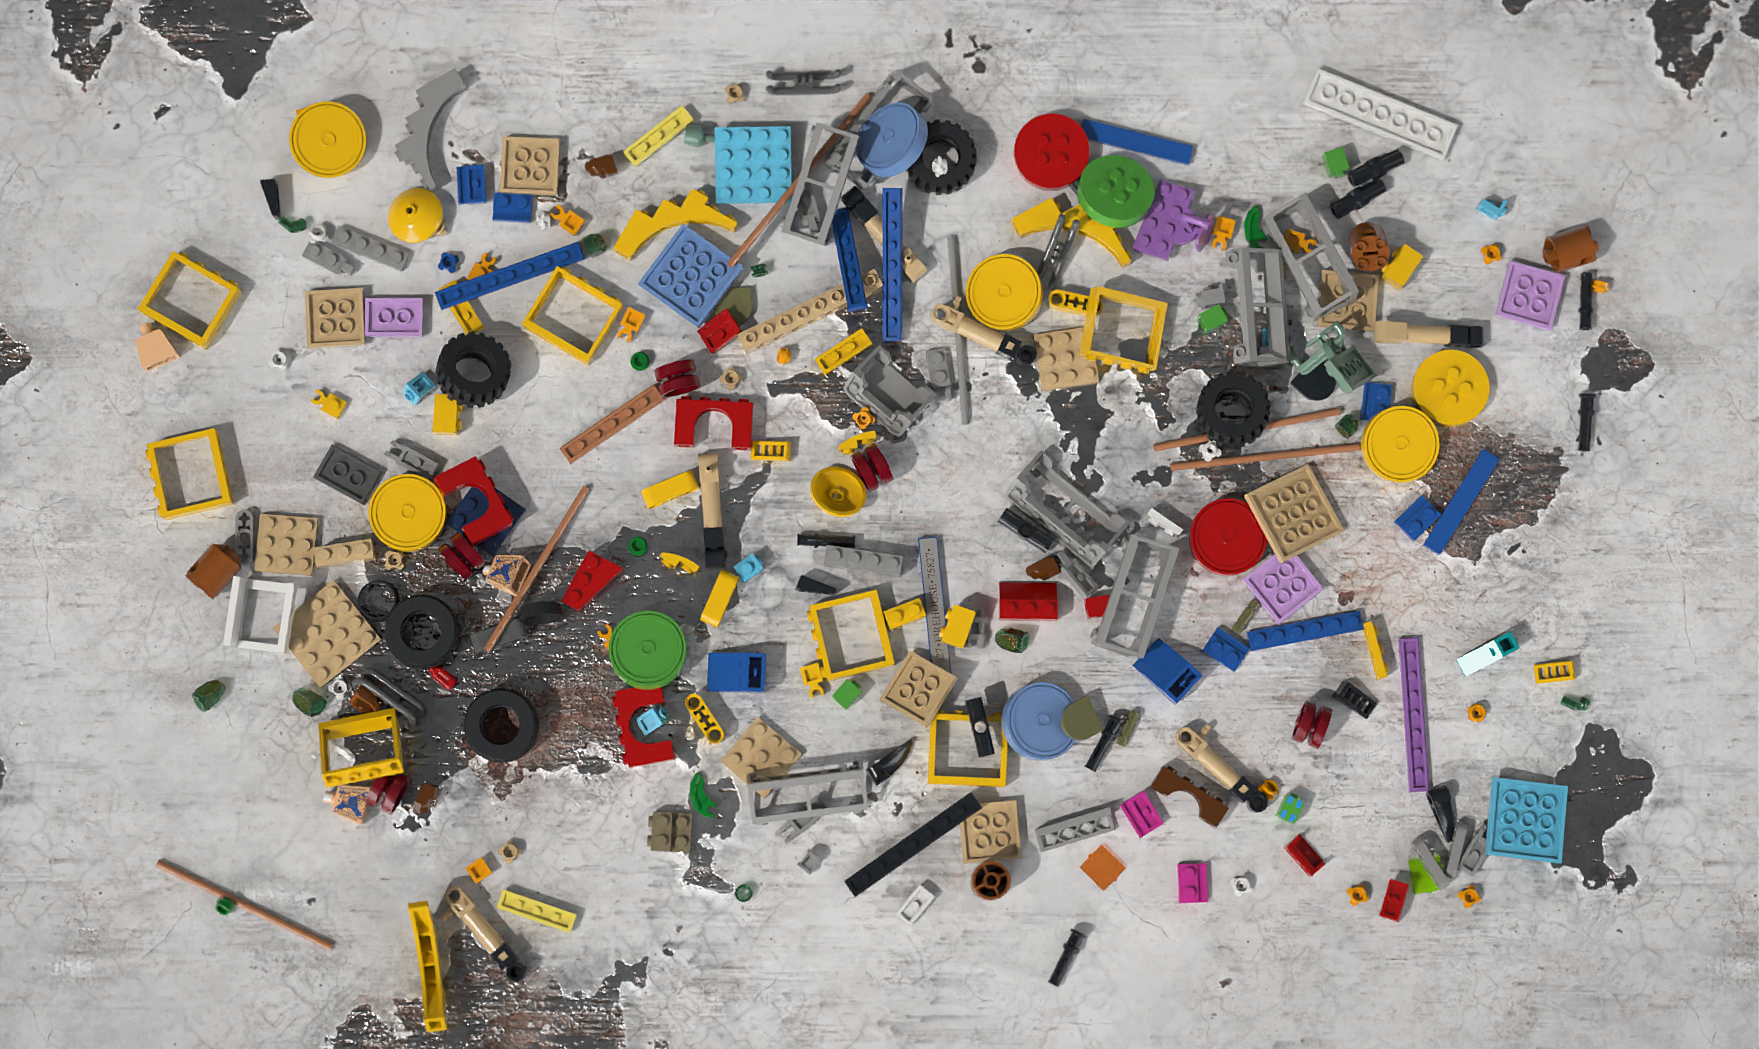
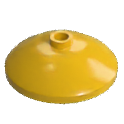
M411 188L402 192L394 199L388 212V224L392 233L407 243H419L429 239L437 232L443 219V208L440 200L434 193L424 188Z
M835 466L823 468L814 475L810 484V493L813 501L821 510L837 517L852 516L858 513L865 504L866 488L861 479L848 469Z

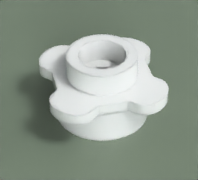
M941 156L935 158L932 163V170L935 172L936 177L947 173V161L942 159Z
M541 211L536 216L537 227H540V231L550 228L549 213H544V211Z
M320 224L309 227V241L312 243L326 242L328 240L326 235L327 228Z
M275 349L268 364L272 368L277 367L280 371H284L287 369L286 364L291 357L288 353L284 354Z
M1209 440L1207 444L1199 446V451L1202 452L1204 460L1207 462L1221 455V450L1217 448L1215 440L1212 442Z
M337 677L336 681L329 685L328 690L333 692L338 700H342L344 695L352 690V686L347 684L343 677Z
M1241 875L1238 879H1231L1230 885L1235 890V896L1240 897L1243 893H1250L1252 891L1247 875Z

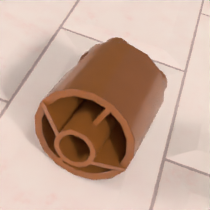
M1364 222L1355 226L1349 234L1348 244L1353 262L1357 268L1364 271L1384 268L1390 254L1384 230L1372 222Z
M1585 225L1546 237L1542 255L1545 263L1551 265L1556 273H1560L1596 261V251H1599L1597 241L1591 237L1590 227Z
M212 543L187 571L185 576L213 600L230 583L233 576H236L242 567L239 556L228 545Z
M994 861L984 862L977 866L971 874L970 880L972 891L976 896L988 901L1004 896L1009 890L1011 883L1009 871L1004 865ZM987 876L990 877L994 886H990Z

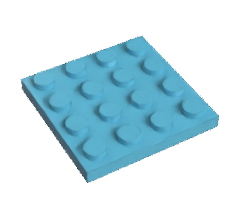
M791 126L715 127L716 204L776 203L791 185ZM792 196L786 203H791Z
M1492 777L1485 855L1562 863L1568 786Z

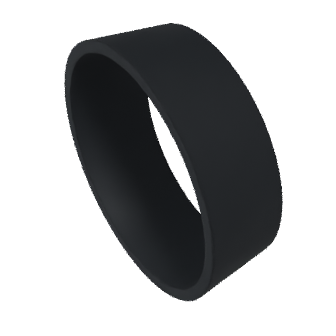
M376 580L367 583L360 590L357 601L358 608L366 619L373 622H384L387 620L389 613L381 617L369 616L362 610L359 601L362 591L368 585L383 583L393 592L394 605L392 608L400 602L398 591L392 584Z
M540 601L522 606L521 622L525 624H548L564 618L559 602Z

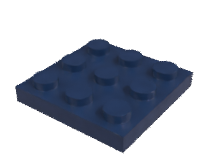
M471 487L446 524L464 536L462 527L481 518L487 512L489 503L486 495L478 488ZM493 487L495 492L500 493L503 497L505 510H510L514 520H512V527L477 544L478 547L492 557L526 512L524 507L495 487Z

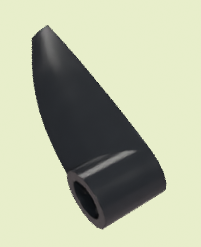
M911 739L866 769V772L876 786L893 775L903 764L913 744Z
M1445 785L1426 792V797L1446 843H1449L1453 837L1454 815L1450 792Z

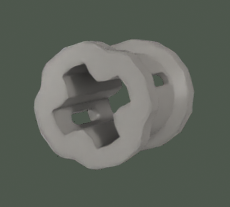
M808 849V854L797 865L811 875V870L822 859Z

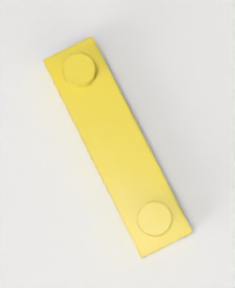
M680 106L625 149L623 154L634 167H637L683 131L687 124H692L694 119L683 106Z
M504 889L496 907L571 933L577 914Z

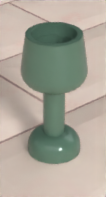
M687 124L684 138L685 144L701 147L703 141L715 143V135L706 134L705 128L702 125Z

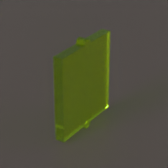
M1433 856L1442 870L1440 856ZM1419 859L1408 861L1414 894L1425 892L1431 894L1432 891L1440 890Z

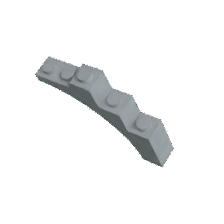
M455 68L416 90L418 95L416 100L420 107L423 108L405 118L408 122L405 126L411 136L395 145L397 151L394 153L399 161H404L406 165L410 164L416 174L420 173L423 178L420 180L424 189H429L432 193L436 192L438 188L432 177L429 165L431 133L443 109L454 97L466 90V86Z

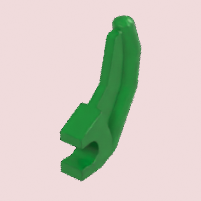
M1256 205L1247 212L1244 221L1245 240L1252 248H1264L1258 245V241L1266 243L1268 238L1258 225L1261 211Z
M695 773L690 782L689 791L694 810L705 817L714 818V814L708 813V808H716V804L704 793V779L701 777V774Z

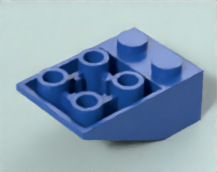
M1160 638L1146 650L1144 658L1138 659L1132 665L1174 705L1203 676Z
M708 653L707 692L765 694L766 653Z

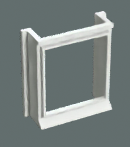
M233 576L223 645L289 654L288 647L295 600L300 585ZM248 589L285 593L278 645L241 640Z

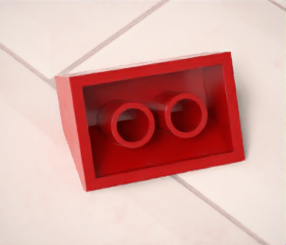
M999 582V621L1058 620L1057 583Z

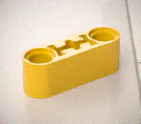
M1053 290L1049 295L1048 305L1053 310L1086 317L1089 296L1063 290ZM1059 296L1062 302L1055 304L1052 301V297ZM1066 298H1068V303L1064 306ZM1100 299L1098 302L1099 311H1097L1096 317L1103 310V303ZM1074 300L1078 301L1077 304L1079 305H1077V308L1073 307ZM1084 302H1087L1085 310H1083V304Z
M690 470L647 487L641 491L647 508L652 509L698 490L699 486L693 471Z
M723 569L720 571L701 615V621L717 628L719 627L740 576Z
M690 694L685 700L687 709L708 741L714 745L720 744L724 740L723 730L702 698L697 694ZM692 698H697L700 701L697 708L689 706V701ZM703 707L705 708V710H702V712L705 716H710V718H708V721L712 726L707 730V732L704 730L708 728L707 725L704 722L700 723L702 718L699 715V713H697L696 716L694 715V713L699 712ZM714 730H718L721 733V737L717 741L710 738V733Z

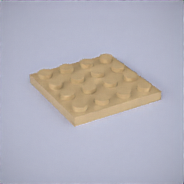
M1309 464L1244 495L1280 564L1344 532Z
M333 580L294 611L288 648L317 685L323 688L382 641V639ZM281 622L278 623L275 627H273L274 631L278 634V636L280 632Z

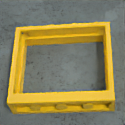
M172 251L137 310L207 350L242 291L238 288L239 284L233 280L225 281L221 278L223 275L217 271L212 270L210 272L205 269L206 266L196 260L194 263L188 260L189 256L185 253ZM177 261L230 290L202 337L149 308Z
M557 266L521 325L524 329L589 366L624 307L621 304V300L616 296L612 295L609 297L604 294L605 290L598 286L592 287L585 278L581 276L577 278L572 275L573 272L568 268L562 267L561 269ZM560 278L614 308L588 354L533 323Z
M1101 286L1091 288L1079 355L1085 356V359L1089 361L1102 360L1103 364L1106 365L1119 364L1120 368L1123 369L1136 368L1138 372L1145 374L1156 370L1168 303ZM1099 298L1154 311L1145 363L1090 350Z
M212 428L147 444L148 449L145 450V454L152 467L149 468L151 479L155 480L156 486L153 487L155 497L159 499L160 505H157L159 516H162L163 519L167 521L234 505L218 430ZM209 437L222 498L169 511L155 449Z
M877 590L809 606L810 610L806 612L809 622H813L814 625L811 633L813 641L817 640L819 648H816L818 660L822 659L823 667H820L822 678H826L827 682L895 666ZM870 598L885 661L831 674L817 611Z
M395 708L318 723L321 774L326 788L403 772L400 727ZM392 728L395 758L331 770L329 740Z
M938 710L930 723L928 784L1006 787L1007 740L1003 729H1001L1000 778L934 776L936 720L970 721L969 715H965V711H954V714H946L945 710ZM995 712L992 713V716H986L988 722L1002 723V713Z

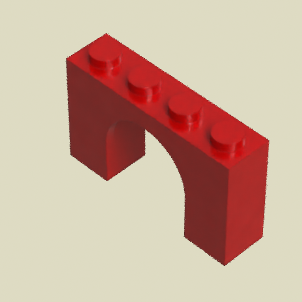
M681 396V399H676L674 446L694 448L696 422L703 414L717 411L725 414L732 423V450L751 451L753 403L748 399H738V402H732L729 398H719V401H712L710 397H700V400H692L690 396Z
M476 456L434 477V482L443 497L464 487L478 488L486 495L489 503L487 512L481 518L462 527V533L471 547L512 527V520H514L510 510H505L501 494L495 492L493 479L485 474L484 470H486L483 461L481 459L478 460Z
M662 687L650 690L630 688L615 691V696H612L614 708L618 707L619 715L615 716L617 727L621 726L622 734H619L620 745L625 747L626 753L622 754L624 765L628 764L630 769L675 760L671 740L645 744L637 741L630 730V721L636 711L643 707L665 703Z

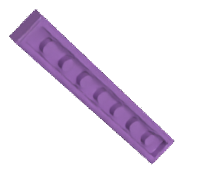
M1399 638L1409 792L1429 791L1419 638Z

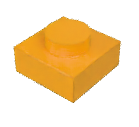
M482 857L465 868L476 884L493 873Z

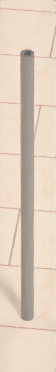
M948 237L953 302L955 297L959 296L955 237ZM955 332L962 425H969L963 335Z

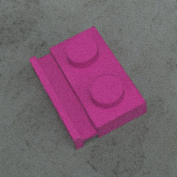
M1144 791L1119 805L1139 838L1164 824Z
M1206 863L1177 864L1179 903L1208 902Z

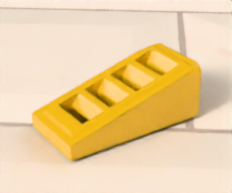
M751 441V460L791 462V442ZM758 445H761V456H758ZM766 446H769L768 456H766ZM774 446H777L776 456H774ZM782 446L784 447V456H782Z
M1573 660L1534 665L1536 684L1575 680ZM1563 665H1567L1569 675L1565 677ZM1556 666L1560 667L1561 677L1557 678ZM1548 667H1552L1553 678L1550 679ZM1540 668H1544L1545 679H1541Z

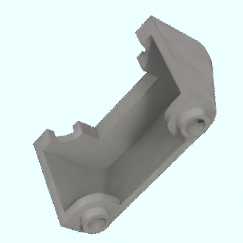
M879 345L852 372L844 385V391L861 408L868 407L870 414L875 416V420L891 434L900 437L934 400L937 394L929 386L921 385L918 389L889 365L891 355L888 350Z

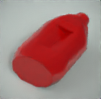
M442 666L428 669L432 678L447 690H451L458 682Z

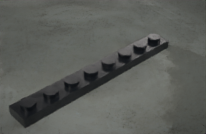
M972 792L968 793L844 881L854 897H857L982 809V806Z

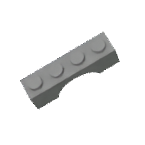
M826 545L824 567L863 570L900 578L903 556Z

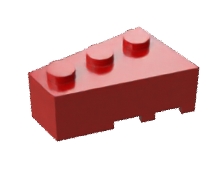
M588 550L561 602L581 612L624 571L623 568Z

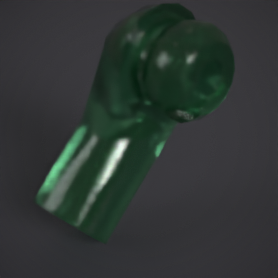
M282 216L278 221L290 233L303 232L307 228V222L303 218L291 222L285 216Z
M1564 696L1560 704L1572 710L1586 711L1589 708L1590 700L1582 697L1578 702Z

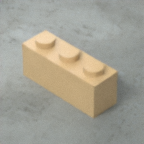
M372 539L313 548L316 567L319 569L377 560L375 545Z

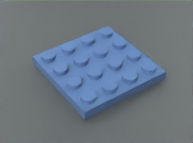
M682 224L638 285L694 326L700 328L742 272L744 266L737 262L733 268H730L727 265V262L731 259L730 256L688 226Z

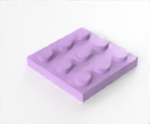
M1510 260L1495 316L1550 331L1565 275Z
M1274 554L1242 580L1278 625L1323 590V587L1298 556L1280 564Z

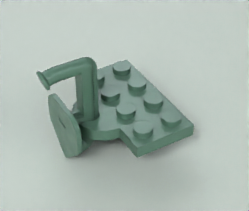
M1336 321L1306 344L1308 348L1317 342L1321 349L1304 363L1294 352V346L1290 347V360L1299 373L1303 375L1310 373L1328 358L1329 360L1324 363L1327 373L1335 378L1340 390L1346 392L1347 395L1377 376L1354 346L1348 349L1344 346L1346 331L1339 321ZM1334 329L1338 336L1336 338H1329L1328 333Z

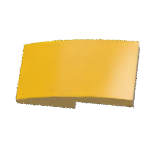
M875 431L861 433L847 439L838 446V451L843 452V455L854 454V451H858L857 443L871 445L872 441H876Z
M662 552L660 554V557L663 559L661 563L669 569L671 567L676 569L681 563V568L689 574L691 572L697 574L700 570V566L687 558L671 553Z

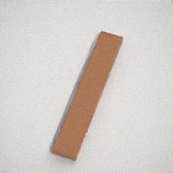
M653 384L560 447V450L568 462L572 464L665 401V398H661L658 388Z

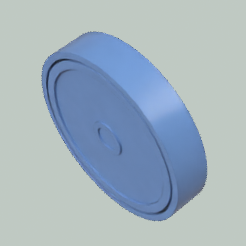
M902 102L891 103L881 107L867 119L858 134L861 140L856 149L857 158L865 168L879 177H891L907 170L919 158L927 141L928 127L924 117L912 106Z
M1037 682L1019 688L1009 697L1002 713V729L1007 742L1015 752L1030 760L1044 761L1061 756L1075 742L1074 739L1065 735L1060 724L1064 708L1074 702V700L1064 689L1052 683Z

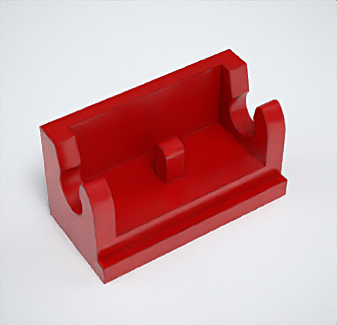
M1298 834L1284 847L1309 877H1312L1325 865L1324 860L1321 859L1301 834Z
M1394 879L1389 880L1379 916L1399 923L1410 887L1409 884Z

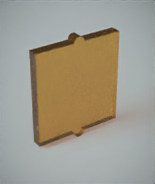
M1102 844L1093 854H1089V858L1079 867L1103 891L1113 881L1116 882V878L1126 869Z

